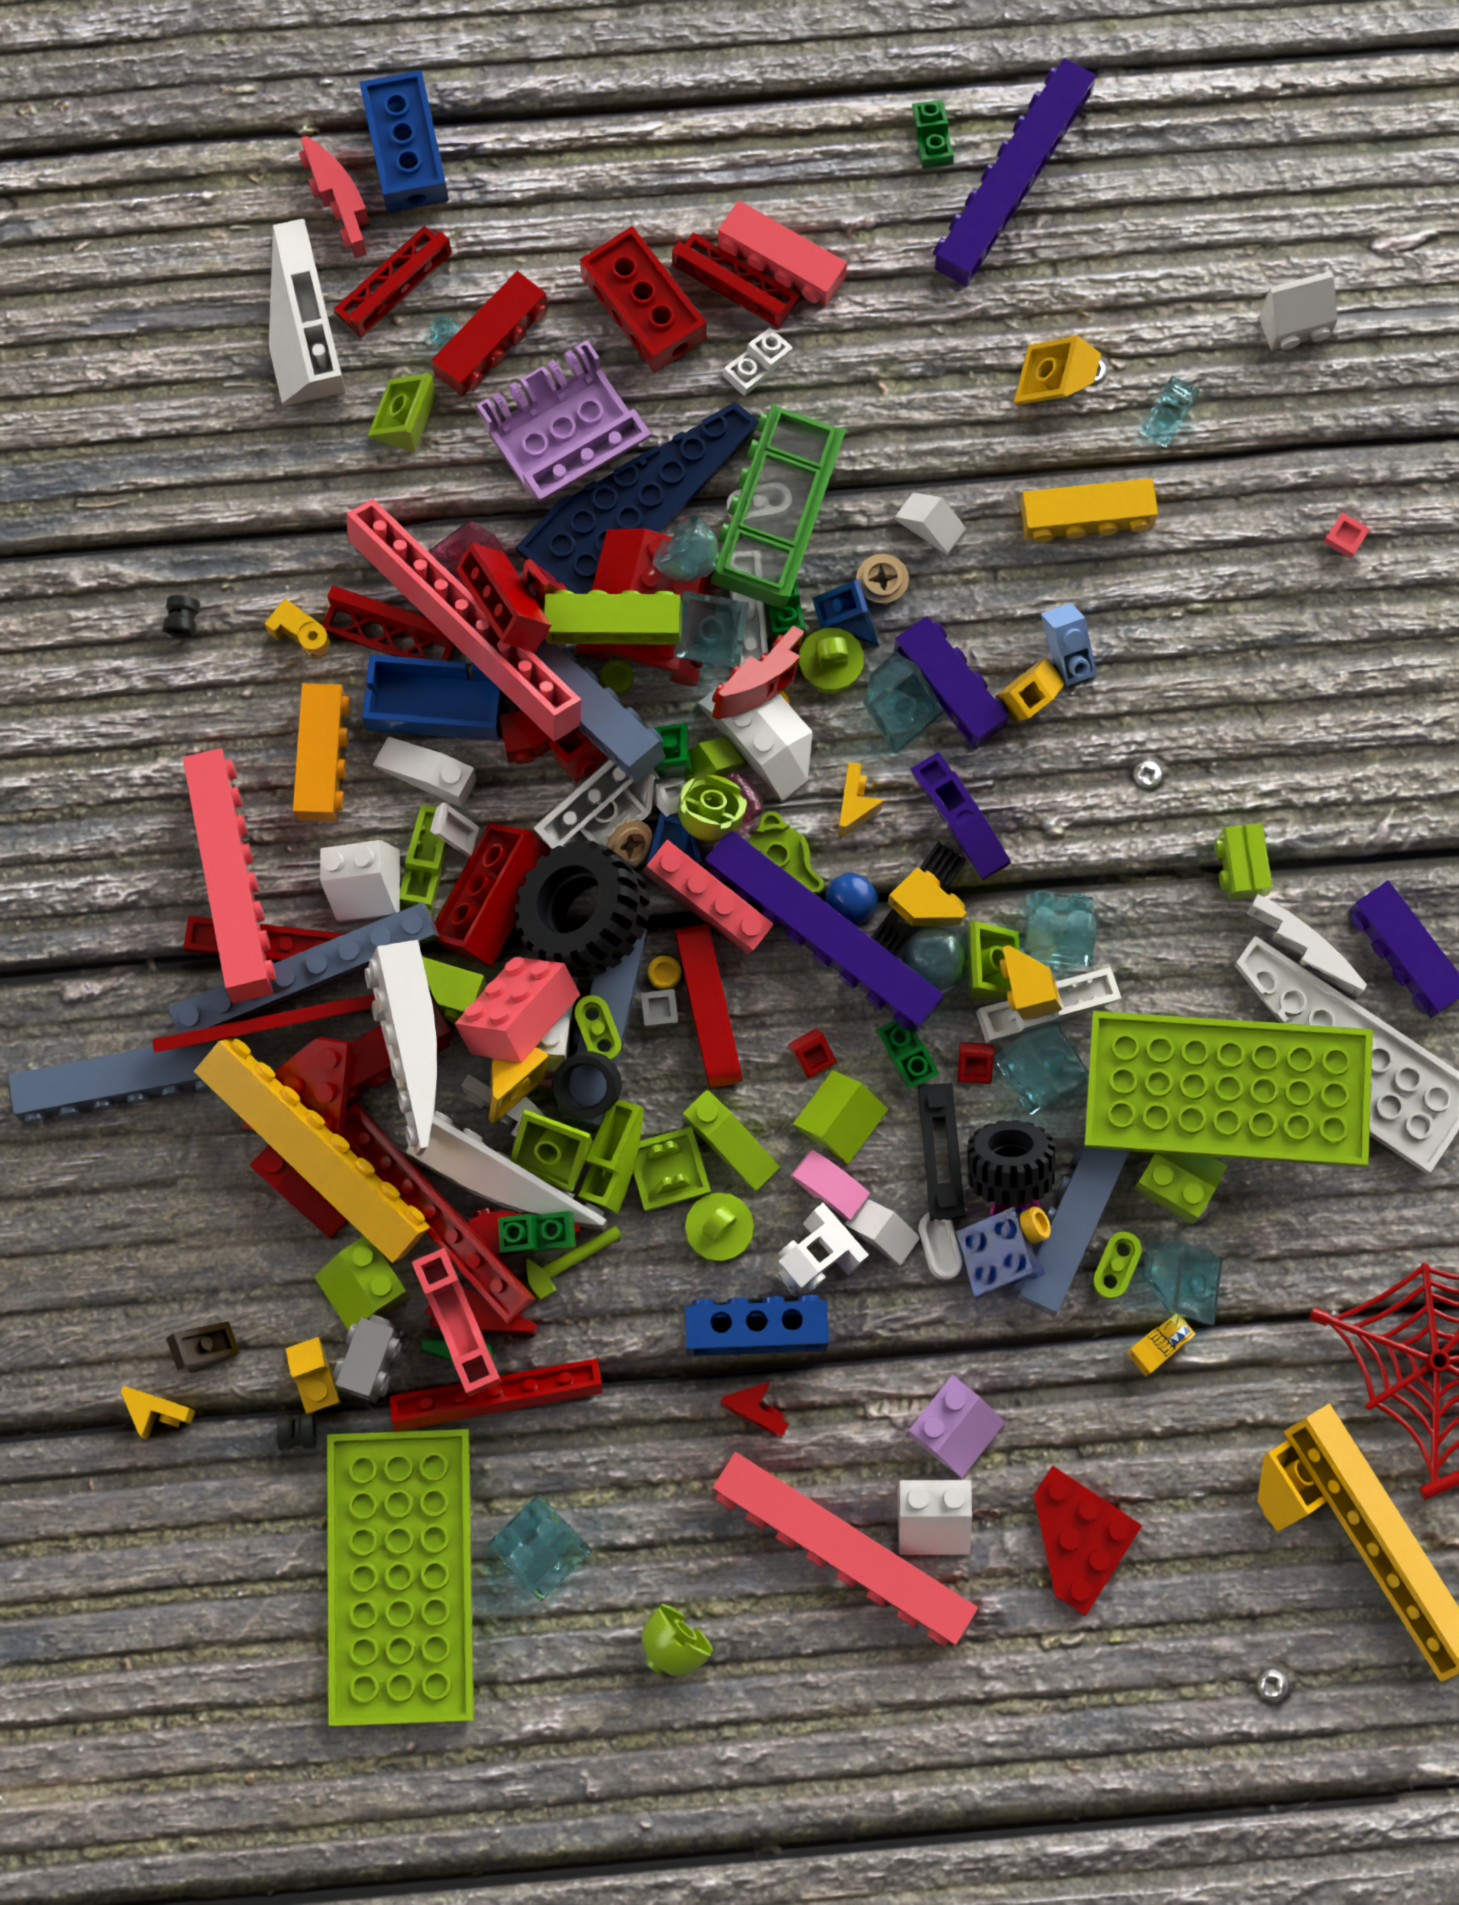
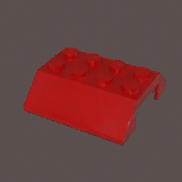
M645 528L607 529L591 591L601 590L608 594H621L623 591L629 590L637 591L641 594L670 591L675 595H680L683 607L681 645L577 644L575 653L605 662L609 660L611 655L671 672L673 673L670 678L672 682L691 687L697 686L700 675L698 669L702 667L703 660L689 648L697 650L706 649L707 638H709L715 614L713 608L717 606L718 599L705 589V587L716 590L721 589L719 586L710 584L713 571L708 570L713 551L707 547Z

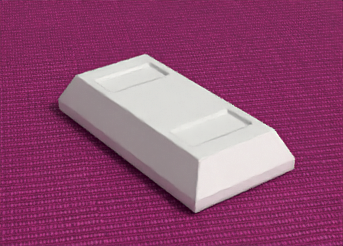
M442 802L436 807L430 831L464 856L470 858L479 827L451 806Z

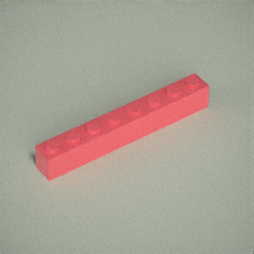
M222 748L183 757V763L226 991L232 1004L273 994L271 981L276 980V973L272 960L266 959L265 951L271 950L266 930L261 931L259 922L265 921L261 902H255L254 893L259 892V886L255 872H249L248 864L254 863L249 843L244 844L243 836L248 835V829L244 815H238L237 808L242 807L243 804L239 788H233L232 780L237 779L233 759L227 760Z
M736 1451L712 1487V1490L717 1493L716 1501L732 1511L735 1506H738L748 1513L745 1519L763 1530L765 1525L778 1532L775 1539L787 1547L793 1549L797 1544L808 1552L805 1558L823 1569L828 1564L838 1571L835 1577L849 1587L854 1588L856 1583L868 1590L865 1597L884 1608L886 1603L899 1610L896 1617L913 1628L917 1623L929 1630L926 1636L942 1647H945L947 1643L951 1645L957 1644L978 1609L971 1602Z

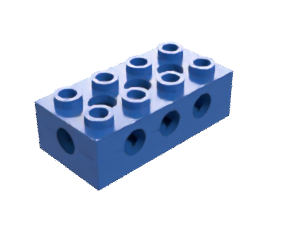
M422 70L359 82L386 212L391 213L449 201Z
M818 1295L798 1296L797 1302H784V1297L780 1296L764 1297L762 1303H749L748 1298L727 1299V1304L713 1305L712 1299L692 1300V1306H685L687 1357L827 1351L829 1345L827 1301H819ZM787 1318H794L799 1321L801 1326L796 1330H788L783 1326L782 1322ZM753 1319H758L764 1322L766 1327L762 1331L755 1332L748 1328L747 1323ZM717 1321H726L731 1327L727 1332L718 1333L712 1329V1325Z

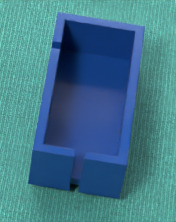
M369 655L366 679L368 689H365L362 720L367 731L499 741V715L502 714L504 692L474 663L472 664L474 680H469L466 662Z

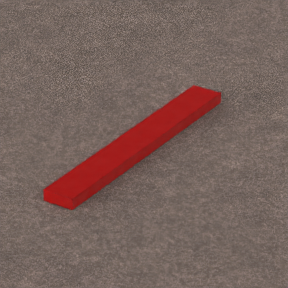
M374 994L155 1038L151 1041L153 1053L371 1009L375 996Z
M353 1103L346 1111L343 1138L349 1143L350 1149L358 1158L367 1160L374 1167V1173L383 1182L392 1184L399 1191V1197L408 1206L417 1208L424 1215V1221L430 1226L426 1234L440 1249L445 1248L451 1262L507 1324H513L535 1300L533 1295L358 1103Z

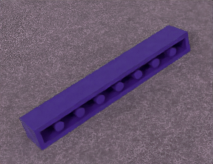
M1063 58L1057 68L1053 66L1044 81L1046 86L1043 91L1035 92L1028 106L1030 109L1026 117L1021 115L1013 128V133L1015 134L1010 141L1007 139L1003 141L997 153L998 160L994 165L989 164L981 177L983 183L978 190L973 188L965 202L967 207L963 214L957 213L949 226L950 234L946 239L941 238L935 246L933 255L936 256L934 265L936 271L965 287L969 285L1093 93L1097 75Z
M734 831L726 834L705 858V867L710 874L732 888L734 893L748 904L751 903L759 909L760 913L774 924L773 927L778 924L787 931L785 936L798 947L805 945L814 952L812 957L825 968L832 966L840 973L838 977L852 989H855L857 986L867 994L865 998L879 1010L884 1007L894 1015L892 1017L893 1021L904 1030L908 1031L911 1028L918 1033L943 1002L944 994Z

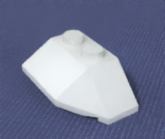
M715 690L698 702V706L722 734L727 736L735 749L781 802L808 783L812 731L780 694L748 712L719 720L712 717L715 705L712 702V697Z
M609 759L547 814L533 829L551 849L559 845L565 848L567 842L576 840L581 843L585 840L595 841L599 845L603 844L606 846L608 844L606 835L614 833L615 825H623L626 818L633 821L637 819L643 821L651 813L654 768L637 783H634Z

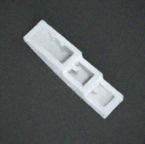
M1257 894L1247 915L1277 929L1271 941L1300 955L1301 958L1298 964L1325 983L1358 998L1367 984L1347 960L1307 924L1289 911Z
M1111 967L1057 981L1056 984L1062 1006L1061 1011L1022 1020L1017 1010L1011 1011L1008 1001L979 1008L976 1014L986 1043L1041 1028L1121 1000L1122 998Z

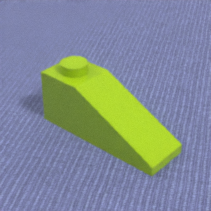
M708 1089L683 1112V1121L689 1127L692 1126L693 1131L755 1192L780 1169V1166L739 1120Z

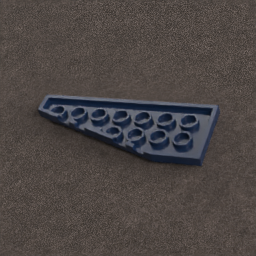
M736 402L703 419L702 423L685 433L683 431L672 437L673 440L660 447H653L614 469V473L598 482L593 481L587 484L582 491L571 497L568 495L559 500L515 547L516 552L525 560L531 559L550 573L558 583H563L574 594H588L592 589L607 529L645 528L663 533L756 431L759 420Z

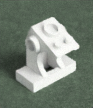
M822 1203L812 1211L803 1223L811 1235L799 1244L793 1240L778 1253L781 1259L778 1261L777 1266L779 1272L775 1276L787 1286L786 1289L791 1295L796 1291L800 1295L806 1288L812 1291L826 1279L823 1272L834 1263H837L849 1276L864 1262L869 1254L828 1207ZM816 1242H819L830 1254L820 1263L808 1250Z

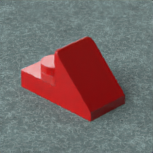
M771 1381L722 1397L720 1406L781 1439L783 1438L789 1426V1423L784 1421L786 1415L767 1405L765 1410L759 1407L771 1385Z

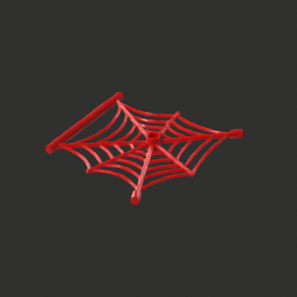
M1422 1262L1418 1269L1402 1281L1360 1306L1334 1317H1330L1329 1312L1313 1307L1309 1314V1320L1323 1326L1330 1324L1349 1347L1358 1362L1366 1382L1370 1401L1365 1404V1408L1371 1410L1377 1407L1389 1414L1410 1433L1419 1446L1430 1473V1483L1419 1487L1420 1495L1426 1501L1459 1486V1470L1438 1479L1439 1468L1450 1454L1459 1447L1458 1439L1439 1459V1445L1449 1432L1459 1424V1417H1457L1447 1425L1439 1436V1419L1453 1404L1459 1402V1395L1449 1399L1440 1409V1398L1451 1388L1459 1385L1458 1378L1449 1382L1440 1390L1441 1371L1446 1370L1459 1377V1368L1451 1365L1459 1363V1355H1448L1456 1344L1459 1346V1329L1455 1334L1444 1333L1436 1328L1435 1315L1459 1324V1318L1448 1316L1435 1309L1433 1299L1458 1308L1459 1302L1433 1293L1431 1286L1459 1295V1289L1448 1287L1430 1279V1273L1453 1280H1459V1274L1447 1273L1429 1267L1427 1262ZM1422 1273L1423 1285L1385 1311L1354 1325L1341 1321L1384 1300ZM1424 1291L1426 1305L1396 1328L1380 1336L1361 1329L1402 1308ZM1427 1312L1428 1325L1416 1336L1400 1343L1387 1339L1410 1326ZM1341 1329L1356 1334L1372 1353L1380 1369L1385 1389L1377 1397L1374 1395L1371 1378L1362 1357ZM1429 1332L1430 1353L1426 1354L1408 1347V1345L1419 1341ZM1437 1336L1449 1340L1441 1350H1439ZM1368 1340L1386 1347L1393 1362L1398 1382L1392 1387L1389 1385L1386 1369L1376 1349ZM1393 1349L1405 1353L1411 1363L1413 1373L1402 1379L1399 1363ZM1434 1356L1440 1360L1439 1367L1433 1363ZM1414 1357L1423 1360L1421 1368H1417ZM1427 1372L1432 1373V1387L1422 1377ZM1418 1380L1432 1396V1405L1420 1391L1410 1385L1412 1382ZM1405 1388L1420 1398L1432 1413L1431 1426L1424 1415L1408 1400L1398 1395L1397 1392ZM1392 1397L1405 1405L1420 1419L1431 1437V1460L1424 1443L1414 1429L1401 1416L1383 1405L1382 1402Z

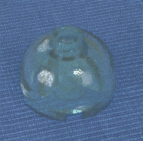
M691 514L672 527L671 531L675 535L669 542L662 539L653 556V565L664 576L674 581L690 582L698 579L700 576L706 577L713 571L716 565L714 559L717 555L718 542L714 532L705 521Z
M941 926L925 927L915 932L905 944L900 960L942 993L957 988L965 977L969 963L967 948L961 937L951 929Z

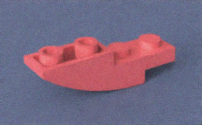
M308 136L301 137L304 150L298 153L304 171L311 170L313 177L309 178L308 182L313 197L320 196L324 208L331 206L335 221L342 220L344 228L340 229L339 232L344 247H351L355 258L367 255L359 227L369 224V219L358 189L342 165L326 149Z

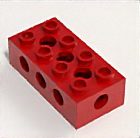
M633 226L579 259L581 278L653 373H656L707 340V322Z

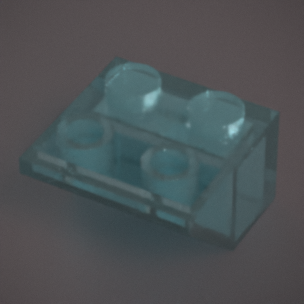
M1049 891L1026 892L1023 953L1039 962L1092 966L1096 938L1094 898L1079 893L1060 895Z
M539 1494L527 1503L488 1543L489 1547L541 1602L593 1551Z

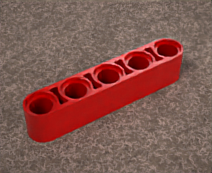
M704 923L676 929V942L708 1087L712 1089L743 1082L709 925Z

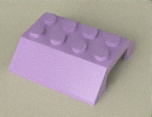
M588 341L574 348L577 357L572 350L564 353L566 363L573 374V377L565 380L560 366L552 360L547 363L550 374L542 366L519 380L528 400H526L517 383L509 385L510 393L518 406V409L510 413L505 399L498 392L492 395V400L500 416H498L488 398L475 405L492 441L525 490L539 502L544 501L652 437L651 432L635 409L630 411L627 409L601 371L599 356Z

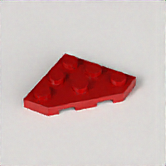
M318 1037L275 1070V1078L283 1086L293 1089L299 1095V1101L308 1110L318 1113L324 1119V1125L333 1134L343 1137L353 1042ZM243 1120L242 1128L254 1130Z
M1052 1465L1033 1494V1501L1041 1529L1040 1533L1045 1556L1048 1561L1053 1593L1056 1598L1083 1616H1086L1143 1525Z

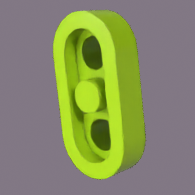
M595 995L582 998L575 1007V1018L587 1051L603 1054L611 1061H614L621 1052V1039L607 1003L604 999ZM595 1010L599 1013V1016L596 1020H589L586 1017L587 1012ZM603 1041L611 1045L607 1052H602L598 1049V1045Z
M1118 1232L1108 1240L1092 1278L1093 1289L1100 1297L1112 1300L1120 1297L1126 1291L1142 1252L1141 1243L1134 1234ZM1117 1246H1126L1129 1251L1128 1256H1120L1117 1253ZM1110 1276L1115 1280L1114 1288H1107L1104 1285L1103 1280L1105 1277Z

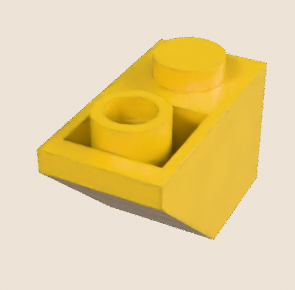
M1044 657L995 696L1004 702L1012 721L1018 722L1029 719L1051 702L1065 682L1049 659Z
M916 867L889 895L888 904L911 926H960L965 921L967 914L964 910V903L956 895L945 893L939 887L941 883L936 876L927 870L923 872L919 867Z
M1010 945L1004 946L1005 959L1000 960V966L1004 979H1010L1012 990L1006 991L1011 1011L1017 1010L1022 1020L1061 1011L1062 1006L1056 979L1050 968Z

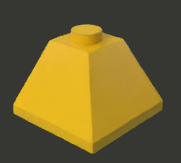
M1078 335L1028 345L1014 403L1022 405L1067 397L1093 384L1101 353Z
M535 1047L522 1063L491 1058L493 1061L490 1071L489 1121L492 1124H495L544 1081L549 1058L545 1051Z
M1289 1440L1263 1455L1257 1502L1261 1506L1265 1518L1273 1525L1276 1532L1309 1515L1327 1502Z

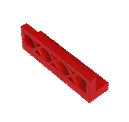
M424 225L333 309L334 313L355 333L363 337L452 255L450 239L441 231L435 235ZM426 238L429 242L416 253V246ZM406 262L393 274V267L396 264ZM376 283H383L370 295L371 287ZM353 304H360L350 314L345 312Z
M694 232L685 244L678 241L672 249V266L780 329L800 300L799 294ZM694 245L705 250L707 257L693 250ZM719 264H729L733 267L734 273ZM746 280H756L760 283L761 289L757 288L756 286L752 285ZM781 295L789 301L787 304H784L773 296Z
M334 585L331 586L327 596L330 606L322 623L327 634L394 657L427 659L422 649L435 644L445 648L441 660H450L455 645L428 618ZM337 611L351 615L354 624L343 629L332 626ZM356 617H358V618H360V619H363V620H361V621L358 622L357 619H356ZM372 623L381 624L385 634L372 640L364 636L361 628ZM387 628L392 629L394 631L388 633ZM358 630L359 635L352 632ZM406 634L412 637L415 645L401 650L395 648L392 638ZM417 638H418V639H421V640H424V641L421 642V643H419L418 640H417ZM388 641L390 646L384 644L383 642ZM419 652L420 656L415 655L413 653Z

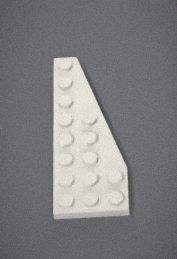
M1254 936L1234 966L1280 1023L1373 1029L1369 1136L1427 1175L1431 1173L1459 1131V1071L1257 936Z

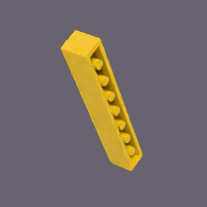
M233 1037L218 1041L193 1072L392 1263L405 1257L430 1228L424 1221V1215L417 1208L408 1206L399 1197V1191L392 1184L383 1182L374 1173V1167L367 1160L358 1158L349 1149L350 1145L343 1137L333 1134L324 1125L325 1121L318 1113L308 1110L299 1101L300 1097L293 1089L283 1086L275 1078L274 1071L268 1065L258 1062L250 1054V1048L244 1042Z
M1329 1403L1283 1432L1439 1681L1443 1682L1459 1674V1607Z

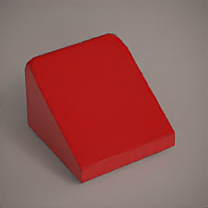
M813 1029L788 1044L807 1079L838 1063L824 1034L818 1029Z
M959 1042L957 1082L992 1083L993 1044Z

